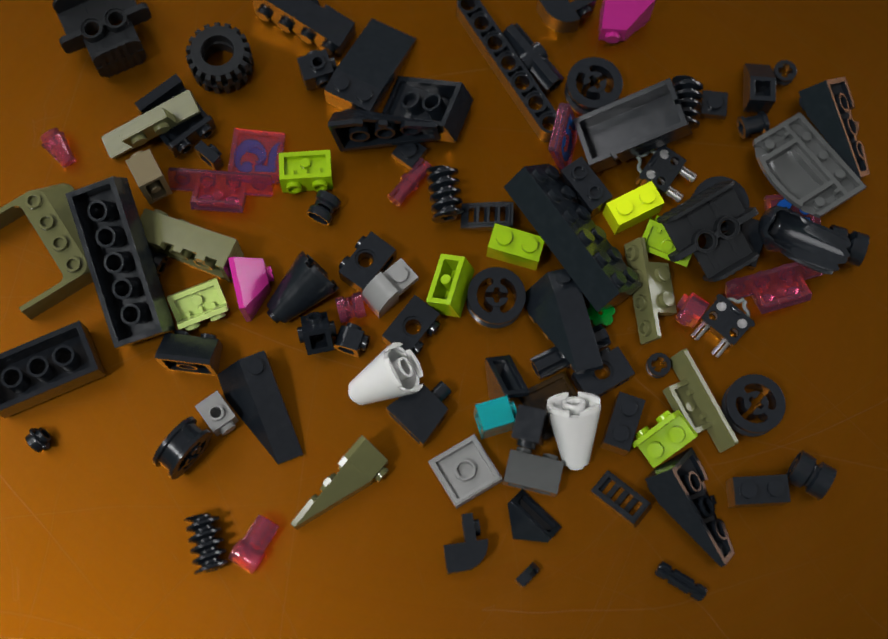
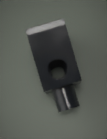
M442 381L431 391L423 384V387L418 392L398 398L386 410L424 448L448 414L449 409L442 402L452 391Z

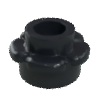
M31 428L29 430V434L25 439L34 451L40 453L44 449L50 448L51 436L44 428Z

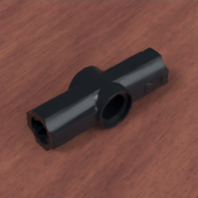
M518 23L509 25L504 30L503 35L529 73L546 94L556 90L563 82L564 77L549 61L544 47L538 42H533Z
M601 324L594 326L593 332L600 351L610 346L611 341L606 329ZM555 345L553 348L530 358L532 368L540 380L564 368H571L559 354V350Z

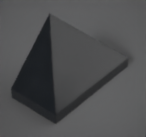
M510 355L485 359L489 399H496L506 395L508 398L529 396L530 392Z
M523 489L508 503L513 539L549 542L562 527Z

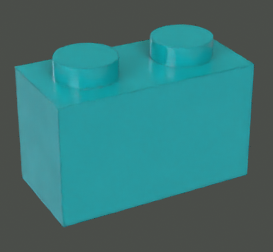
M507 395L475 405L473 415L481 440L512 431L517 409L514 401L509 402Z

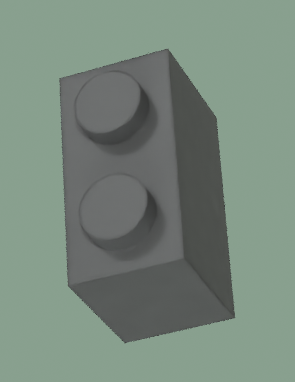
M516 447V450L511 449L509 452L502 485L555 497L558 493L564 462L558 461L559 457L556 455L543 453L541 457L533 455L530 449Z

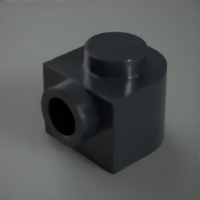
M347 323L346 326H340L333 346L340 352L360 358L362 350L366 351L368 348L370 336L365 335L360 326Z

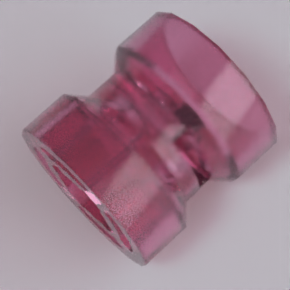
M361 292L352 293L351 297L347 298L343 296L335 298L341 323L349 322L350 318L354 317L358 319L367 317Z

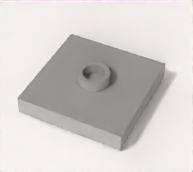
M475 434L428 461L429 466L456 509L503 481V478Z

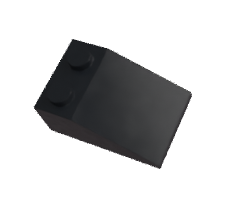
M397 76L382 113L436 122L441 135V140L438 141L456 143L474 99L462 82Z

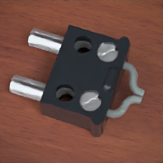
M666 145L636 157L638 159L637 171L640 174L635 180V184L644 185L652 181L661 197L665 193L675 201L680 202L683 194L670 186L677 174L679 173L690 182H693L697 177L695 173L683 166L687 160L666 147ZM649 153H653L652 157L649 159V161L642 170L640 168L642 164L641 157H645Z
M718 294L714 298L712 306L700 318L699 322L701 324L691 334L692 338L705 326L695 340H699L708 329L721 340L712 350L713 355L725 343L715 355V357L719 358L727 347L732 348L747 330L755 326L746 307L748 302L744 298L737 300L733 297L725 298L722 294ZM730 301H733L738 304L742 303V308L746 312V314L742 312L739 308H737ZM709 315H713L715 320L710 319ZM730 331L735 333V337L730 335Z

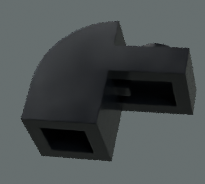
M538 0L536 10L544 23L552 30L560 33H571L578 30L580 19L584 20L593 13L596 0H574L571 3L569 0Z
M473 513L461 514L464 542L443 546L447 575L468 572L476 568L486 555L488 539H476V536L481 535L479 519H473Z

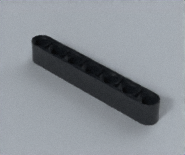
M457 0L456 16L537 137L543 142L556 140L561 127L560 116L480 0ZM470 6L473 9L465 10L463 7ZM476 26H484L486 29L479 30ZM497 45L500 48L493 50L489 46ZM508 64L511 65L513 69H505L502 66ZM523 84L527 88L524 90H520L516 87V85ZM537 104L541 108L538 110L531 109L529 105ZM550 124L555 129L547 130L543 125Z

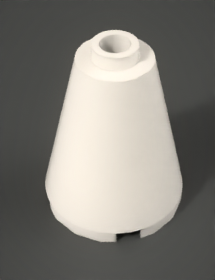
M400 342L388 345L349 383L348 394L350 399L359 405H366L418 392L423 387V383L420 384L423 371L415 354L410 349L405 351L400 347L403 345Z
M569 392L553 395L548 398L546 409L561 460L569 469L581 470L590 462L601 412L600 398L587 392H578V396L569 397Z

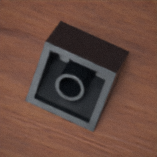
M175 330L174 334L165 333L156 351L155 359L165 370L217 376L223 344L213 334L202 333L198 337L190 336V333L187 331Z

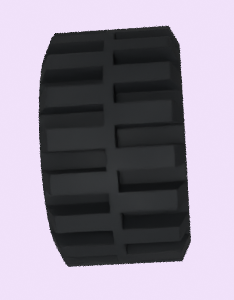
M220 22L214 23L213 27H210L209 24L204 25L205 29L195 31L196 37L191 36L189 39L190 46H186V59L194 79H196L200 86L203 85L205 90L210 92L213 89L217 94H220L221 90H225V93H231L230 89L232 88L240 89V83L246 84L248 81L247 75L252 74V66H254L246 36L241 34L237 27L232 29L231 24L225 23L224 26H221ZM227 51L233 54L230 61L224 65L213 66L207 63L211 55L216 52Z

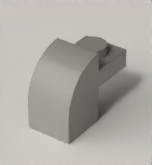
M400 258L385 272H379L368 283L362 292V300L380 319L399 303V296L417 282L419 277Z

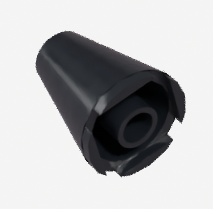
M301 251L268 301L267 307L269 310L267 314L276 323L280 321L287 323L334 294L340 288L334 280L330 281L328 279V273L311 256Z

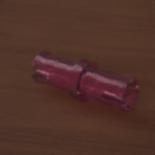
M419 158L411 170L400 177L401 181L387 195L388 199L393 204L395 203L396 206H401L408 195L419 188V183L427 175L426 169L432 167L427 161L423 163V158Z

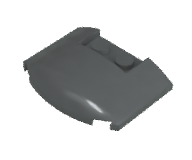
M800 112L753 140L756 159L769 183L787 202L805 213L814 215V217L821 218L867 187Z

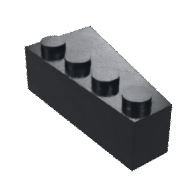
M252 0L256 15L260 19L267 22L270 20L276 23L281 30L297 34L305 43H314L322 50L326 49L328 55L335 54L341 58L356 35L355 22L328 5L321 7L318 0Z

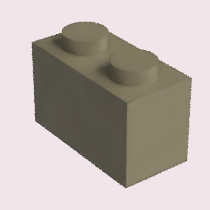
M150 149L138 151L125 160L138 187L149 204L173 193Z

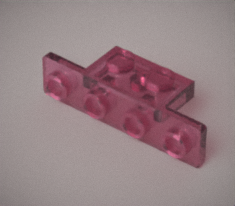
M172 167L168 169L171 190L193 191L190 200L192 210L243 213L247 195L266 197L273 195L272 175Z
M797 262L783 264L776 268L727 281L725 283L724 297H733L738 300L751 296L760 313L765 314L810 301L812 292L804 280L821 276L823 273L809 269Z

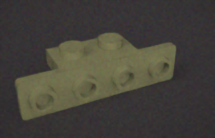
M186 90L108 132L101 139L109 157L116 159L200 113V109L192 92Z
M639 237L625 244L624 249L627 266L636 272L638 281L642 285L632 294L640 343L648 344L661 338L658 316L674 315L677 313L669 263L649 262L645 238Z
M685 348L669 358L671 366L680 382L662 390L674 412L680 410L697 434L707 430L720 453L738 444L739 441L734 431L730 427L688 349Z

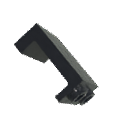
M175 74L134 104L142 115L187 89L184 87L182 80ZM198 103L199 114L171 128L166 133L158 135L175 158L180 154L188 153L195 143L201 139H207L216 129L213 118L207 115Z

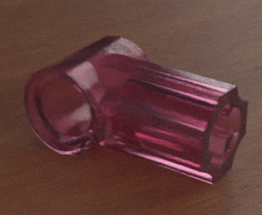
M259 514L245 537L236 543L228 560L248 573L253 574L263 560L264 551L272 541L279 526Z

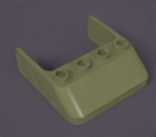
M66 183L30 190L0 208V229L26 214L63 274L60 283L19 307L21 312L30 320L93 282L66 198V193L74 191V188Z

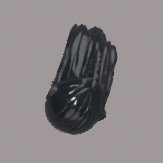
M773 206L766 210L759 220V237L767 251L779 252L809 269L832 275L834 271H839L838 264H845L848 262V258H850V253L846 249L851 246L849 238L837 231L812 222L787 207Z

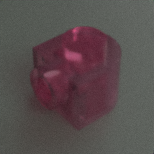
M693 292L690 296L684 294L676 306L680 310L675 319L683 326L694 328L710 303Z

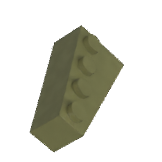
M144 209L140 220L148 245L153 247L155 252H162L184 264L228 282L232 281L228 258L244 256L237 239L190 224L183 219L169 217L168 214L158 209H154V211Z

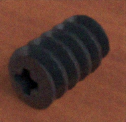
M677 75L671 81L676 88L691 130L700 127V122L695 119L701 117V112L697 110L702 108V104L698 100H701L703 97L702 93L699 92L703 89V84L697 82L693 77Z
M443 165L427 168L426 173L429 175L427 182L430 184L428 191L431 194L429 201L433 204L431 212L434 214L432 221L447 223L456 220L457 215L464 213L463 208H456V205L463 202L462 198H455V195L461 193V189L453 188V186L460 183L458 178H452V176L459 173V170Z
M199 514L184 519L187 523H193L186 527V532L195 534L188 538V543L197 545L190 550V554L199 556L192 561V565L201 567L194 572V575L217 571L229 563L228 560L219 558L220 555L226 552V549L217 548V545L224 541V538L215 537V534L221 531L222 527L213 526V523L218 521L220 516Z

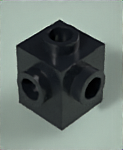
M326 49L321 51L313 50L307 53V55L297 58L299 70L307 91L315 88H325L337 68L334 57L329 58Z
M327 311L321 313L312 312L306 316H301L302 327H298L297 331L300 343H305L307 355L334 350L332 337L337 336L334 320H328Z

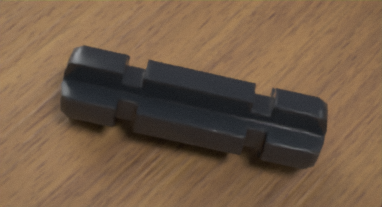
M666 562L659 563L655 570V574L663 580L667 579L668 583L684 593H690V596L697 601L704 599L708 590L700 583L695 584V580L677 569H671L672 566Z

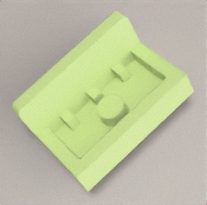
M217 277L167 296L168 303L177 322L178 330L185 328L186 331L192 330L201 325L200 321L208 318L211 321L218 320L226 315L225 312L229 310Z

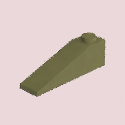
M361 435L339 461V472L331 474L324 480L320 487L322 491L320 495H313L290 523L294 528L298 530L369 487L375 480L379 483L389 471L386 468L389 465L388 460L364 436Z

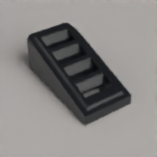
M514 202L462 203L461 205L464 213L461 214L460 230L493 231L495 223L513 228ZM469 211H474V222H468ZM479 211H484V222H479ZM490 212H495L494 221L489 222ZM500 212H505V221H500Z
M609 470L606 471L591 490L595 496L634 528L639 525L652 508L648 500ZM612 481L615 485L606 495L603 494L604 489ZM619 489H622L623 492L621 493V495L616 499L615 502L612 501L611 499L617 493V491ZM630 496L632 498L624 509L621 508L622 503ZM636 504H640L641 506L633 516L629 513Z

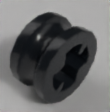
M782 60L775 65L772 71L776 77V84L786 86L793 81L797 73L794 63ZM781 69L787 70L786 73L789 72L787 77L781 76L782 73H779Z
M663 353L652 354L645 364L647 374L655 379L664 377L671 368L669 357ZM656 360H661V365H665V368H662L659 372L654 370L656 367L652 368L651 363H655Z

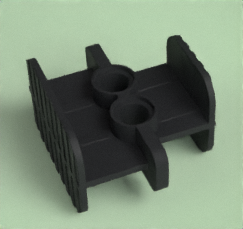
M135 0L53 1V8L66 33L65 36L59 39L64 52L70 54L86 47L100 76L112 77L116 74L118 75L123 71L125 72L142 64L147 58L146 52L134 29V26L146 22L152 17L146 3L137 5ZM122 21L121 24L116 26L114 25V23ZM99 31L97 34L90 36L92 32Z
M734 180L718 182L657 218V222L663 224L676 248L675 251L668 255L670 261L677 262L693 253L705 274L702 277L704 281L717 282L726 279L736 271L750 265L759 257L757 252H752L740 229L741 224L758 215L759 212L756 207L744 209L732 187L735 185ZM723 221L728 224V231L725 235L720 230ZM701 234L706 238V244L703 248L698 245V238Z

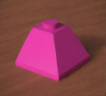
M603 0L600 11L599 40H605L609 43L625 41L649 21L656 0Z
M230 257L228 260L238 306L246 322L253 320L272 291L270 282L274 281L271 266H266L263 258Z

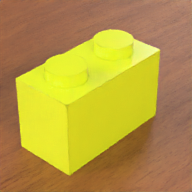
M650 181L606 203L602 214L614 235L660 213L665 202L654 183Z

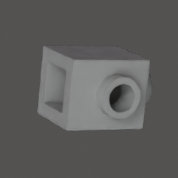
M215 391L195 405V408L216 436L220 434L223 436L227 435L236 428L235 424L239 420L218 391Z

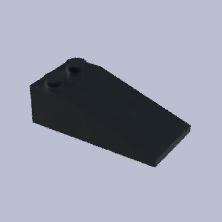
M372 18L340 62L325 87L326 102L341 110L360 109L378 112L412 50L416 38Z

